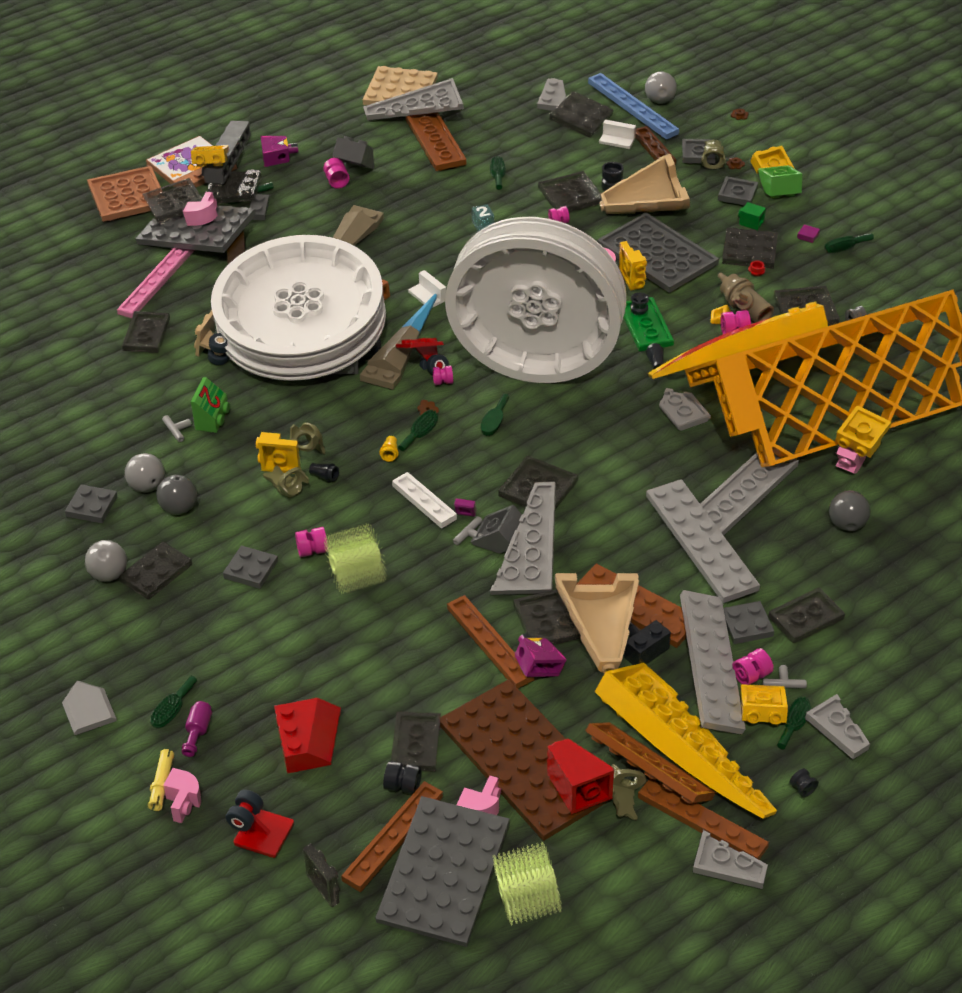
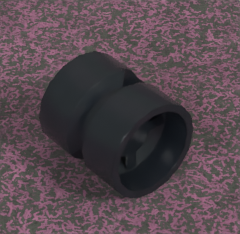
M607 162L602 166V190L606 191L623 180L624 167L622 164Z
M390 760L385 769L383 788L395 792L401 788L405 794L412 795L420 786L422 767L410 764L404 768L402 762Z

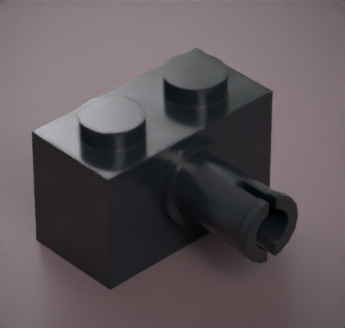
M657 620L641 630L630 621L628 627L630 631L628 636L630 638L627 639L624 658L632 665L640 663L647 665L670 649L671 631Z

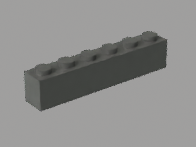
M230 121L228 126H226L216 146L228 145L227 161L223 163V166H213V163L202 167V176H204L205 183H225L251 137L249 121Z

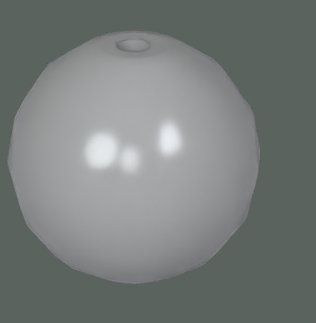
M663 71L655 72L648 77L645 83V93L654 103L665 104L670 102L676 94L677 84L669 73Z
M142 453L135 455L127 462L124 477L129 487L140 493L155 491L161 481L164 480L165 469L161 460L156 456Z
M111 540L95 542L89 547L85 555L87 572L94 579L101 582H111L118 579L127 566L125 550L118 543Z

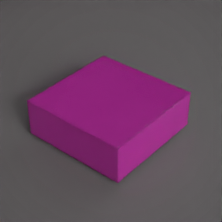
M804 224L798 232L797 238L813 243L820 234V229Z
M455 499L454 506L457 514L476 516L475 501Z

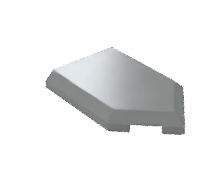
M670 388L665 389L659 407L680 431L705 423L711 418V415L692 393H678Z
M76 681L62 702L74 735L117 721L104 688Z

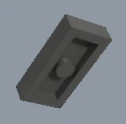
M252 195L250 208L254 209L256 213L252 220L266 219L270 201L269 195Z

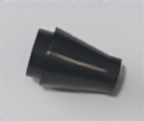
M657 343L649 345L646 355L653 369H656L664 364V349Z
M312 463L309 467V473L327 482L337 480L339 468L333 463Z

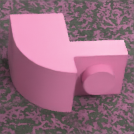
M206 192L201 202L187 203L183 210L187 226L204 225L213 221L218 216L216 211L217 201L214 199L212 192Z
M839 447L836 453L839 458L836 467L856 474L866 456H858L855 450L849 447L847 449Z
M172 768L163 786L166 799L174 801L171 806L173 821L182 823L185 816L190 814L192 806L200 808L201 794L198 781L193 774Z
M489 776L482 793L464 788L457 805L497 815L499 813V797L501 794V788H498V778Z

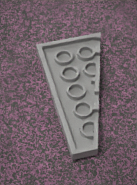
M452 78L364 106L363 108L367 120L459 110L464 109V106Z
M536 482L534 484L526 509L520 517L518 528L515 530L505 553L501 569L498 570L496 581L490 589L491 595L552 593L555 482Z

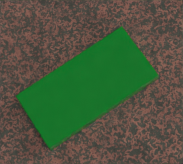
M649 297L647 303L648 311L642 315L634 314L631 311L632 301H626L624 320L639 351L647 350V347L654 343L660 344L661 347L674 346L673 337L653 297Z

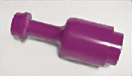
M198 701L190 709L185 725L187 732L190 734L187 743L182 745L181 751L187 757L194 756L197 752L195 744L198 736L204 735L207 731L212 716V708L206 702Z

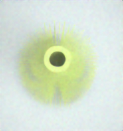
M364 529L362 536L361 533L359 535V532L357 533L356 531L354 538L352 535V539L350 537L348 539V536L346 538L345 535L341 541L339 538L338 543L337 540L335 542V539L333 543H330L331 545L328 548L333 546L332 549L328 550L330 568L332 573H334V579L335 576L339 577L336 578V587L338 581V587L341 584V587L343 585L344 588L345 583L346 586L347 582L352 585L353 581L354 584L356 581L357 584L361 578L363 581L364 576L365 579L367 577V580L369 576L370 578L372 576V579L376 577L377 573L379 576L380 571L383 569L380 563L382 560L380 549L375 543V538L373 539V534L369 537L371 535L369 530L367 532Z
M545 845L532 851V853H528L529 857L518 854L519 858L514 856L513 860L508 859V857L503 858L506 861L493 859L495 861L494 867H496L495 873H497L498 879L496 880L503 905L506 907L507 917L512 919L511 915L517 916V918L522 917L521 913L526 915L527 912L524 911L536 913L537 910L540 911L542 908H545L546 906L544 905H548L546 909L542 910V912H545L547 909L556 906V904H560L558 902L560 898L558 899V890H556L558 887L556 883L557 878H555L554 870L550 865V859L548 860L549 853L546 854L547 849L537 853L540 855L533 854L545 848ZM535 846L528 849L527 852H530Z

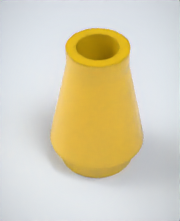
M388 436L380 448L379 453L384 461L391 462L398 457L397 439L394 436Z

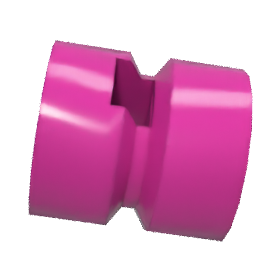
M331 158L325 162L323 169L329 184L334 188L346 186L350 178L343 161L339 158Z
M748 310L737 311L736 314L733 312L721 313V330L723 334L751 324Z
M324 527L314 528L311 532L307 530L295 532L300 558L311 556L313 552L316 554L328 552Z
M761 648L752 651L747 656L741 657L732 664L736 679L744 685H751L759 679L766 677L773 672L774 668L770 656Z

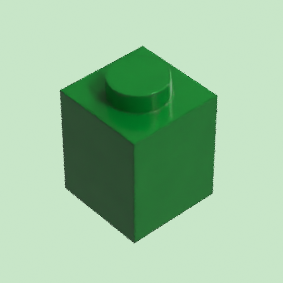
M747 202L739 210V225L758 230L765 222L766 208Z

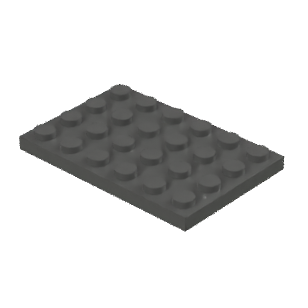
M168 201L136 237V242L140 245L224 253L256 213L251 208L217 205L216 211L218 216L213 221L204 225L187 226L183 210L188 202Z
M648 213L642 214L597 239V242L602 247L611 250L617 259H619L620 242L627 241L634 251L639 250L642 256H645L647 261L646 278L669 293L719 264L718 257Z
M421 796L377 912L376 923L467 947L495 868V861L493 859H498V853H500L510 819Z

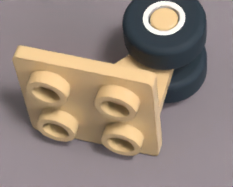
M211 310L209 314L205 315L203 323L196 328L195 355L199 357L203 350L207 348L209 349L208 360L215 365H224L230 359L225 349L228 343L221 333L214 334L215 320Z

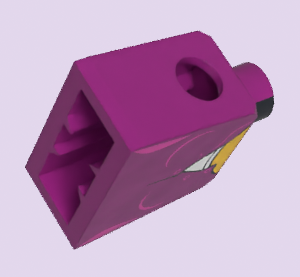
M261 136L264 167L287 163L290 161L289 154L298 153V144H288L286 136Z
M528 633L522 634L518 639L520 644L515 652V657L526 677L559 676L567 659L548 639L532 638Z

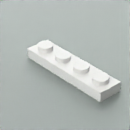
M408 472L392 481V486L441 529L457 520V513Z

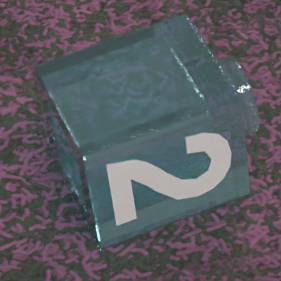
M488 204L472 207V222L478 232L494 223V214Z

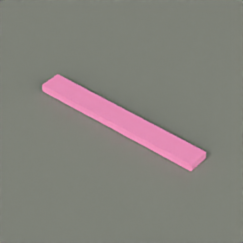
M173 248L117 309V313L133 319L195 250Z

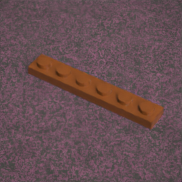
M465 595L447 603L449 612L507 680L509 679L517 688L534 681V677H526L515 657V652Z
M652 778L638 792L640 800L700 833L703 830L710 833V837L729 843V847L738 852L744 851L760 860L768 849V841L696 802L691 804L681 799V794L666 789L661 783Z
M424 781L341 875L342 881L361 892L404 843L421 796L440 801L443 797V791Z

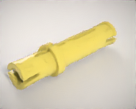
M164 749L160 752L155 779L150 786L151 796L148 808L152 810L153 804H155L153 811H160L163 807L165 796L163 785L170 774L174 758L173 751H170L169 757H167L169 749Z

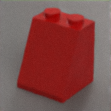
M570 739L557 741L548 746L547 775L571 814L613 798L614 769Z

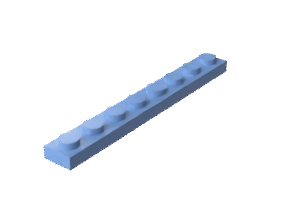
M602 73L588 78L590 85L663 138L669 139L679 134V128Z

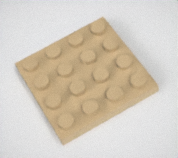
M378 66L364 95L363 105H370L433 85L438 78L437 72Z

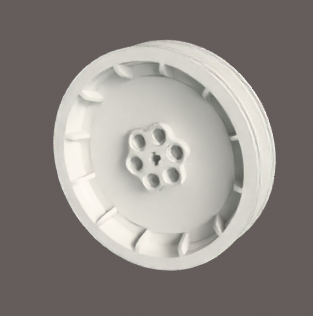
M517 217L502 220L485 227L465 244L457 258L447 285L445 306L454 334L465 349L478 361L494 371L514 379L535 383H556L575 379L589 373L609 356L619 336L627 299L625 283L616 262L592 237L575 227L556 220L539 217Z
M296 235L264 242L245 251L222 271L216 280L211 296V307L217 333H221L227 339L228 345L225 347L227 356L237 365L251 373L278 380L318 378L348 367L363 357L374 346L382 333L386 319L382 279L375 263L359 248L342 240L326 236Z

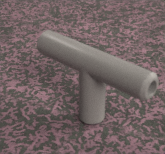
M168 415L162 418L176 440L182 442L184 436L179 430L191 426V420L186 419L174 424Z
M477 516L453 539L454 544L459 545L467 536L473 538L477 534L475 529L482 523V519Z
M786 665L779 667L780 679H763V685L785 686V688L807 687L806 680L788 678V667Z

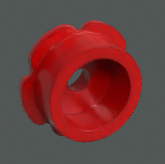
M753 261L748 267V271L753 276H760L765 273L764 263Z

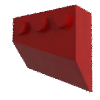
M320 698L274 706L287 774L331 765L341 707Z

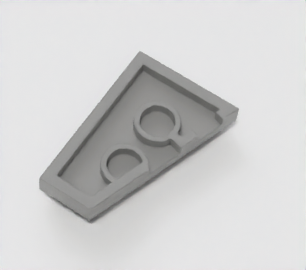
M547 79L537 103V109L568 113L563 80Z
M836 694L808 711L805 718L842 751L854 759L867 751L870 743L859 726L853 723L849 717V711L847 708H843L840 703L841 699Z
M703 830L693 866V873L763 889L768 864L744 851L738 852L729 847V843L723 840L718 841L710 837V833Z

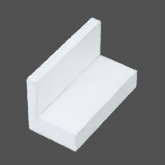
M605 120L603 123V135L599 140V144L630 149L635 140L636 125Z
M424 270L419 273V284L408 289V292L423 304L434 294H437V299L433 305L435 307L445 302L446 286Z

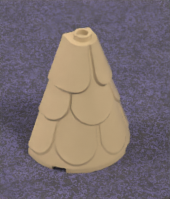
M671 154L662 156L627 179L621 180L600 194L602 201L599 202L601 211H605L606 214H635L636 212L673 211L690 208V198L685 187L682 188Z
M556 573L555 583L557 591L597 669L604 674L606 671L618 669L630 632L628 627L639 583L638 573H617L613 585H576V573Z

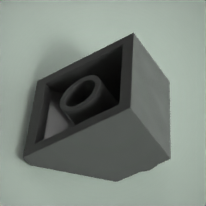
M344 136V138L337 137L333 157L339 158L344 162L374 169L373 147L368 146V142L363 140L354 142L353 138Z
M514 505L486 515L471 543L499 554L507 551L513 534L518 528L522 514Z

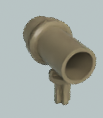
M723 273L718 274L722 281L720 291L725 295V299L731 307H738L742 311L748 310L750 319L755 323L771 318L774 307L754 290L752 282L746 278H740L737 274H731L728 277Z

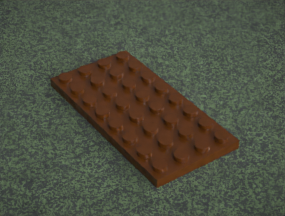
M509 679L438 719V725L487 779L489 776L498 778V788H501V795L543 841L612 800H607L574 814L570 813L547 775L548 746L566 738Z

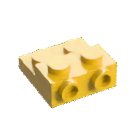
M228 145L195 147L191 150L192 164H196L197 167H205L213 163V166H223V163L227 161L229 147Z
M783 146L756 151L750 160L757 174H759L758 168L786 165L794 168Z
M627 241L620 242L619 270L630 291L642 289L646 280V258L642 256L639 250L634 251Z
M857 405L837 431L836 441L844 449L849 447L855 450V453L860 457L867 456L871 458L880 446L881 439L891 427V421Z
M261 432L260 437L256 439V449H259L258 463H261V471L273 472L275 466H279L283 473L295 467L301 469L298 441L281 439V435L277 433Z
M741 684L742 721L753 724L769 722L775 725L787 722L788 705L785 686Z

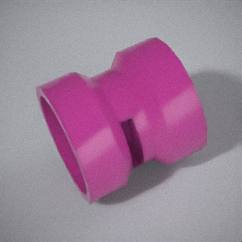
M566 206L560 207L557 210L555 208L549 209V219L569 223V212Z
M445 366L442 369L433 367L435 386L441 385L442 382L453 384L452 366Z

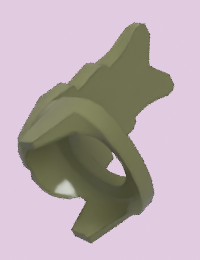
M714 139L705 141L706 145L701 157L702 166L709 169L722 168L726 163L721 141ZM714 153L720 157L718 164L710 165L707 162V157L710 154Z
M305 422L299 428L294 424L290 427V440L297 441L300 436L305 435L309 441V444L305 446L298 444L299 450L312 451L317 449L321 454H325L322 434L315 425Z
M275 466L273 472L263 474V477L271 481L281 495L289 498L301 492L302 482L309 483V478L299 467L292 468L283 473L279 466Z
M612 764L611 767L614 769L613 802L616 805V814L619 817L627 816L632 820H637L638 817L633 808L635 804L633 799L634 790L646 783V776L641 771L620 769L615 764ZM634 776L635 778L632 782L629 779H625V777Z

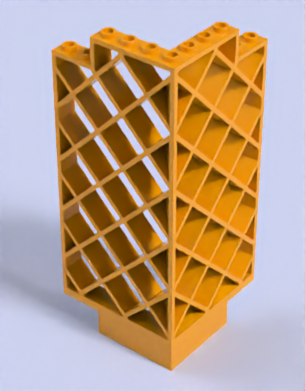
M953 289L687 368L685 372L690 387L714 381L730 437L751 431L761 467H768L838 445L836 439L833 441L817 431L826 410L845 422L857 405L863 408L868 398L884 408L880 417L891 421L893 415H896L901 419L892 422L890 427L892 428L961 406L962 388L956 367L962 366V314ZM946 311L950 326L938 319L940 313ZM920 320L924 323L916 341L898 331L901 324ZM933 329L950 339L942 357L925 348ZM878 331L884 334L876 354L858 343L861 336ZM893 341L911 351L902 370L885 360ZM838 343L844 346L836 366L818 356L821 348ZM956 352H958L960 362L951 364ZM853 353L871 363L863 382L845 373ZM794 356H800L804 359L795 379L776 368L779 361ZM920 358L936 367L928 386L912 377ZM812 365L831 375L822 395L804 385ZM758 368L763 372L754 388L749 370ZM880 369L897 379L889 399L871 389ZM771 377L790 388L781 408L762 397ZM944 378L951 400L938 393ZM839 382L857 391L849 412L831 402ZM907 386L923 395L915 415L898 405ZM799 394L817 404L808 425L790 414ZM933 402L940 406L939 408L930 410ZM760 408L776 417L769 433H767ZM785 423L803 433L794 454L775 444ZM812 440H815L816 442L821 444L819 446L809 448Z

